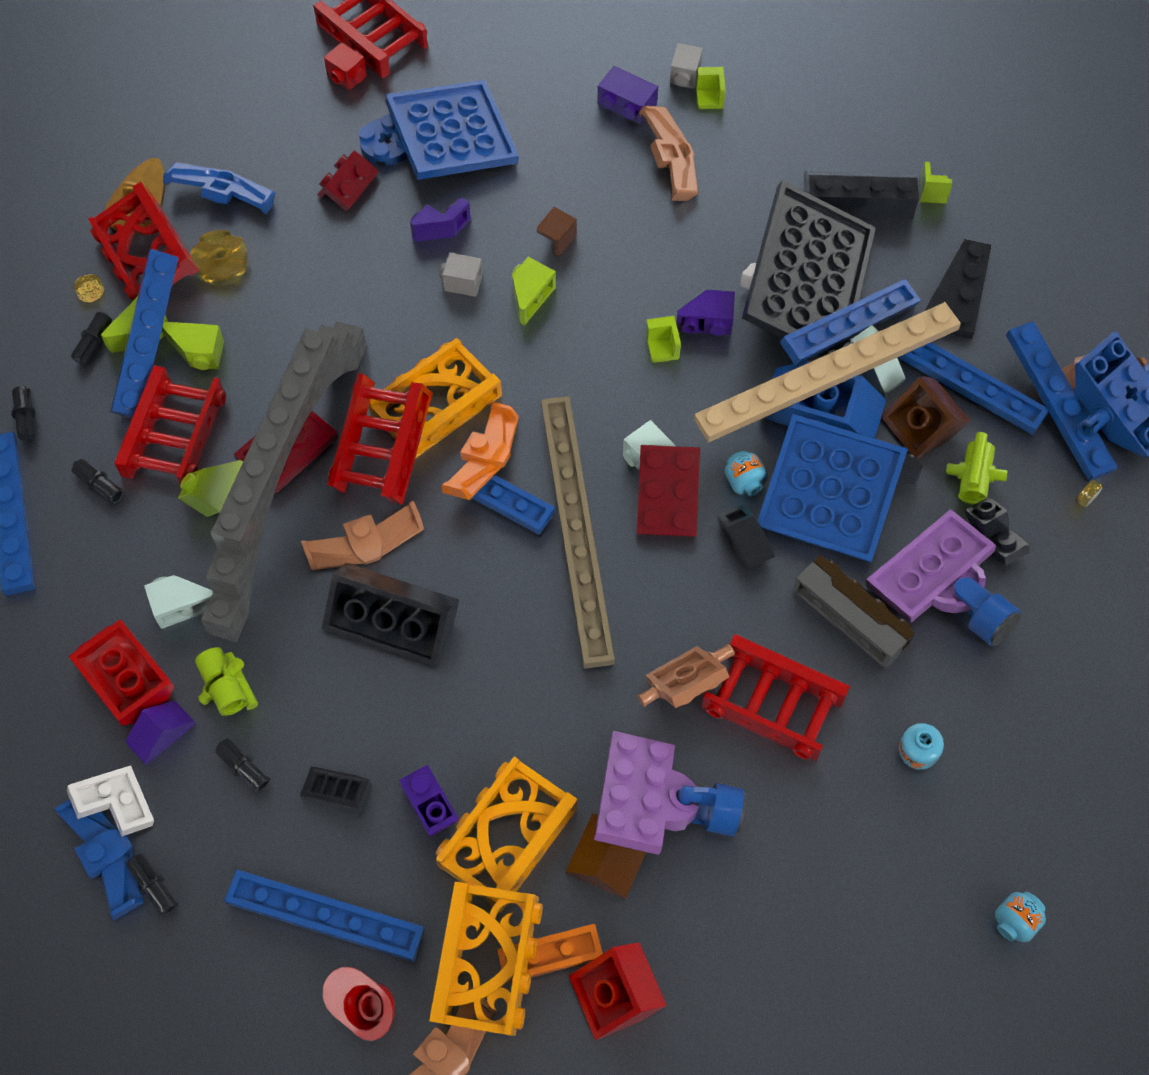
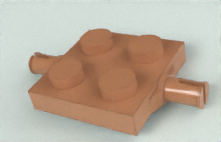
M726 644V646L715 652H707L696 646L648 673L645 677L652 688L637 695L639 702L645 707L654 700L662 698L666 699L675 708L690 703L694 697L707 690L716 688L720 682L729 678L726 667L721 662L735 655L733 648Z

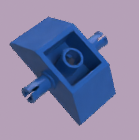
M1113 331L1075 364V395L1090 414L1078 424V428L1082 430L1085 426H1088L1082 432L1086 437H1093L1101 429L1110 442L1145 458L1149 456V362L1142 367L1117 331Z
M804 361L796 366L791 364L776 368L772 379L808 364L810 361ZM857 375L763 419L789 426L792 414L875 439L886 399L863 376Z

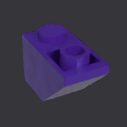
M705 290L677 310L676 325L678 331L688 334L731 335L735 291Z
M428 764L399 780L404 796L430 837L459 821Z

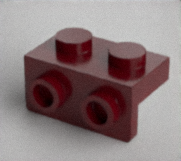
M356 150L348 157L345 154L340 157L334 165L337 171L333 175L329 172L319 183L322 189L317 194L320 198L326 194L345 211L352 206L379 172Z

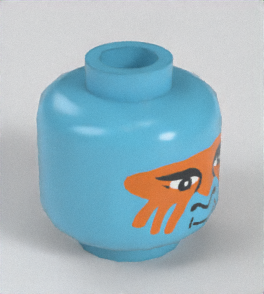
M740 451L727 460L724 472L735 493L753 496L763 490V484L766 482L768 474L756 454Z
M926 723L912 725L904 732L898 746L899 755L903 762L911 768L919 770L932 767L943 752V737L932 725Z
M1030 892L1011 893L995 911V918L999 924L997 926L998 932L1011 942L1014 939L1022 943L1029 942L1046 923L1045 906Z

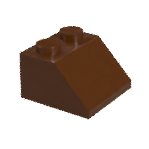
M921 376L881 416L908 451L917 459L951 440L970 421L935 378Z

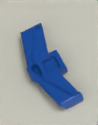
M174 162L163 175V184L169 185L171 182L202 187L201 197L220 204H228L234 196L262 209L264 214H267L272 208L276 194L275 191L224 169L220 170Z
M70 799L57 806L54 810L85 841V843L74 850L88 876L91 879L100 874L103 876L111 919L115 921L142 905L144 900L139 892L141 887L127 867L129 859L133 857V845L128 836L124 835L121 837L117 826L102 811L78 819Z

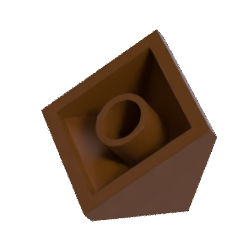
M592 814L565 873L626 900L646 852L594 840L598 814Z

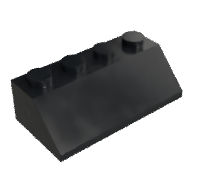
M804 172L806 193L856 218L910 220L914 218L919 201L918 178L910 173Z
M345 563L332 574L321 629L436 667L453 628L459 599Z

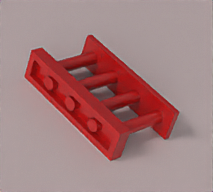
M321 0L314 4L316 23L339 43L342 42L352 50L359 51L365 59V65L382 79L390 74L389 58L408 44L415 41L423 49L428 47V32L425 25L420 21H416L392 0H365L372 7L351 21H345L341 15L363 0H344L334 8L327 6ZM380 13L388 19V21L368 35H362L357 31L358 28ZM396 27L405 33L384 49L378 48L373 44Z
M153 366L114 462L122 478L133 480L136 470L146 468L175 474L181 484L188 473L199 470L198 463L217 413L226 401V391L222 387L220 378L214 377L210 389L205 390L172 383L165 367ZM170 394L205 401L200 414L162 407L165 397H168ZM160 418L195 425L190 439L154 432L153 427L156 420L158 421ZM150 443L186 450L181 464L145 457L143 452L146 445Z
M358 373L357 380L351 389L352 398L334 464L328 472V486L340 493H345L348 483L378 488L382 490L381 496L392 503L403 505L433 392L422 383L411 382L410 389L406 393L374 388L375 382L365 374ZM370 400L403 404L405 408L402 419L395 421L367 416ZM363 427L397 433L394 447L387 449L360 444L359 440ZM355 455L389 461L387 474L384 477L352 472L351 469Z
M734 634L730 646L733 648L735 655L731 656L733 663L728 671L729 678L723 681L717 695L705 692L701 708L705 709L710 716L716 719L725 718L793 750V753L802 759L810 760L811 758L817 761L823 745L815 742L830 707L835 705L840 708L842 707L850 686ZM750 666L759 670L762 675L744 709L729 702L728 699L744 667ZM779 679L789 684L790 689L775 721L772 722L757 715V712L772 681ZM807 692L816 696L819 702L802 736L787 729L786 726L801 694Z

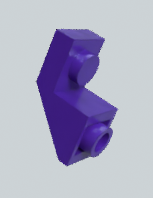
M460 197L454 205H450L446 209L445 214L426 205L420 212L415 213L411 219L412 239L418 242L455 237L471 219L469 202Z

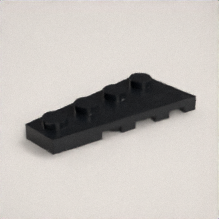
M964 239L925 309L926 311L946 302L961 323L959 330L950 333L951 335L969 339L973 338L991 244Z

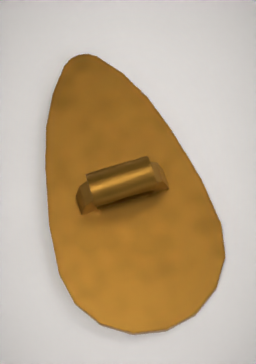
M150 158L133 169L114 191L106 204L105 210L134 190L132 187L140 181L152 192L160 206H162L165 190L163 175L165 172L161 160ZM119 220L113 225L121 224L122 226H124L126 221ZM147 220L144 225L140 223L139 226L146 228L150 225L151 220ZM113 225L110 226L113 231L117 232V228Z

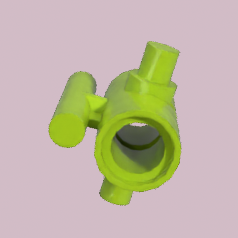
M977 432L975 440L968 443L964 462L947 464L946 474L956 475L958 479H961L959 499L968 504H976L987 498L989 483H994V480L1004 482L1007 480L1008 470L996 469V466L993 465L995 447L987 442L988 435L984 432Z
M219 647L207 649L196 657L195 664L205 682L202 689L203 692L198 696L202 704L207 705L213 700L222 716L235 714L245 706L247 710L258 706V702L241 670L244 667V662L241 659L235 658L232 652L224 654L223 650Z

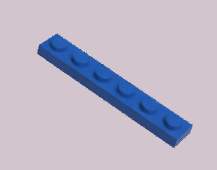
M150 249L148 252L110 410L111 413L130 418L134 416L153 369L179 257L154 249Z
M903 279L784 336L779 343L796 366L860 334L871 325L875 327L915 307L921 300L907 280Z
M1034 321L1010 329L1006 333L1008 341L1045 406L1050 409V415L1088 482L1114 472L1118 467L1098 432L1093 437H1086L1082 432L1088 426L1079 430L1078 424L1088 415Z
M932 342L897 357L1031 435H1034L1050 410Z
M13 431L0 434L1 590L5 596L36 589L17 436Z
M236 870L224 900L226 904L412 962H415L425 932L423 926L240 870Z

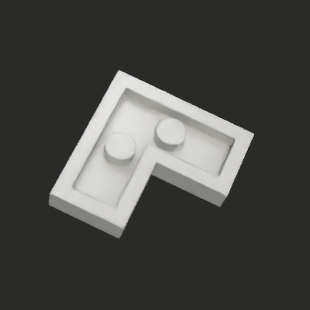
M131 765L67 785V794L78 819L110 809L121 837L153 826L154 819Z

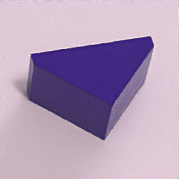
M174 700L142 710L125 742L142 762L147 765L196 723Z

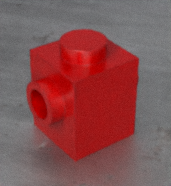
M342 42L324 57L327 76L338 85L341 84L348 90H351L357 83L362 82L365 76H367L363 55L357 50H352Z

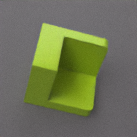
M724 67L697 68L696 93L699 109L724 108L726 93Z
M925 161L919 178V202L946 204L952 188V179H948L946 175H931L930 162Z
M667 316L647 319L645 336L651 361L656 363L679 359L681 341L675 317Z

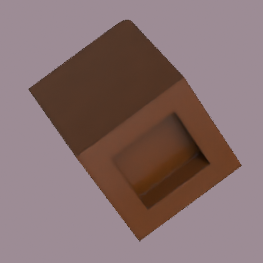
M553 207L537 226V233L553 241L554 254L560 256L577 236V219Z

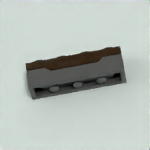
M820 554L796 578L793 591L885 669L910 645L915 632L911 629L908 622L893 615L880 599L870 596L864 591L863 586L857 580L846 576L833 560H827Z

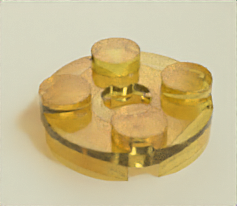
M214 230L207 232L199 238L200 242L196 247L193 246L191 249V256L200 269L198 273L207 282L228 280L242 275L246 270L245 265L248 260V253L245 243L241 237L238 236L237 238L231 235L230 231ZM218 252H222L225 255L219 259L215 258Z

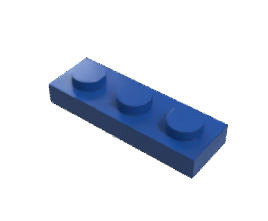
M496 475L472 497L473 500L538 535L541 534L555 513L554 506Z

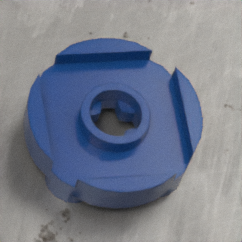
M390 114L373 120L360 129L361 152L371 163L377 164L376 161L385 162V165H394L408 157ZM383 139H390L389 144H387L386 142H380Z

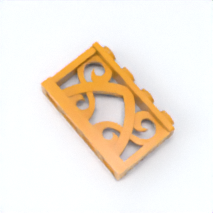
M458 338L444 343L437 352L428 358L421 359L413 369L405 374H400L393 383L384 388L385 390L406 393L410 389L411 382L422 383L424 386L450 387L447 394L448 407L443 410L436 407H429L427 414H432L434 417L427 422L425 421L415 459L502 396L501 380L494 373L491 374L461 344ZM456 360L462 361L465 364V370L461 376H457L456 364L453 369H447L446 367ZM471 371L481 381L480 384L467 379ZM458 389H460L458 391V395L462 394L463 396L455 400L453 398L454 394ZM370 400L369 411L373 417L395 421L402 419V416L393 417L386 413V410L396 403ZM401 404L398 408H393V410L397 413H403L405 406ZM388 431L396 440L397 433Z
M514 756L509 763L505 761L499 767L495 774V782L490 788L485 787L479 793L475 801L477 803L476 807L470 814L466 812L460 818L456 825V833L450 840L446 838L436 851L437 866L459 882L486 887L473 877L486 869L493 882L497 885L496 889L517 892L578 809V799L568 792L565 793ZM522 779L529 783L531 794L528 801H522L523 791L520 786L517 794H509L507 789L512 781ZM538 789L558 802V805L554 807L545 803L535 802ZM499 797H501L504 803L494 805ZM522 814L520 827L521 833L528 843L526 848L504 846L492 853L489 844V821L507 815ZM530 814L534 815L531 823L538 821L541 824L540 828L536 831H531L527 828ZM476 828H477V839H476V838H473V837H470V835L473 833V831H474ZM463 847H469L472 853L470 856L465 857V860L474 861L481 856L482 862L473 868H462L456 862V855ZM505 854H511L515 859L511 866L504 865V858L498 864L495 861ZM480 896L485 901L490 903V906L492 907L499 900L495 898ZM506 905L500 909V913L503 911Z
M455 881L429 1019L430 1022L516 1036L517 1029L522 1030L525 1019V1008H521L523 994H528L531 983V973H527L529 959H534L537 947V938H532L534 925L540 924L543 904L538 903V896ZM473 895L499 899L492 907L490 914L471 904ZM510 903L517 904L523 912L521 923L515 927L509 921L513 913L505 915L500 923L496 920L500 909ZM482 923L484 928L480 935L474 940L469 939L466 934L467 928L475 926L478 932ZM491 931L502 946L508 963L497 975L481 985L480 977L475 967L468 961L461 959L462 951L480 946L487 939ZM520 936L518 950L511 937ZM469 972L473 981V989L469 990V981L465 985L459 984L458 977L460 973ZM513 977L512 988L510 992L503 986ZM487 997L489 1006L496 1010V1000L499 998L505 999L507 1003L506 1014L497 1021L490 1020L483 1012L481 999ZM474 1002V1009L478 1020L451 1016L452 1007Z

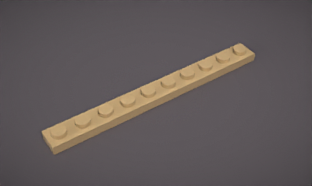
M946 302L702 410L694 415V421L709 443L959 330L961 323Z

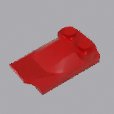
M121 619L113 625L105 627L68 656L122 726L135 724L142 710L166 702L175 688Z

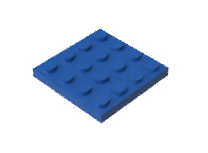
M485 80L386 94V105L417 180L518 163V152Z
M792 414L758 518L761 528L871 563L908 449Z

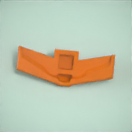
M492 402L485 434L471 433L460 451L462 460L468 462L448 482H444L441 485L444 494L470 500L506 465L511 456L510 450L519 418L511 406Z

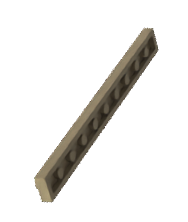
M570 396L541 399L583 666L586 669L615 665Z

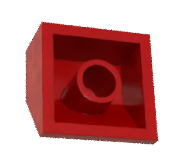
M639 942L615 946L569 975L595 1040L638 1023L667 1006Z

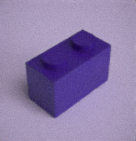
M613 65L598 84L597 104L639 124L645 121V117H641L639 113L642 107L657 105V85Z

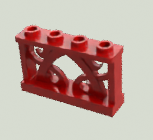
M142 181L132 187L134 190L96 217L91 216L88 218L93 227L90 229V233L99 244H103L104 247L101 249L103 255L110 263H114L115 267L112 270L121 282L124 281L127 286L123 289L132 301L139 294L140 285L138 278L144 273L147 258L129 255L130 244L135 231L143 235H152L160 232L154 239L151 249L158 251L160 246L166 245V250L163 253L179 257L173 284L188 274L192 276L200 271L155 196ZM119 220L126 221L124 226H122L121 224H113ZM147 220H151L148 227L139 226L140 223L144 225ZM113 225L117 228V232L110 235L108 228ZM127 266L132 267L134 269L130 272Z

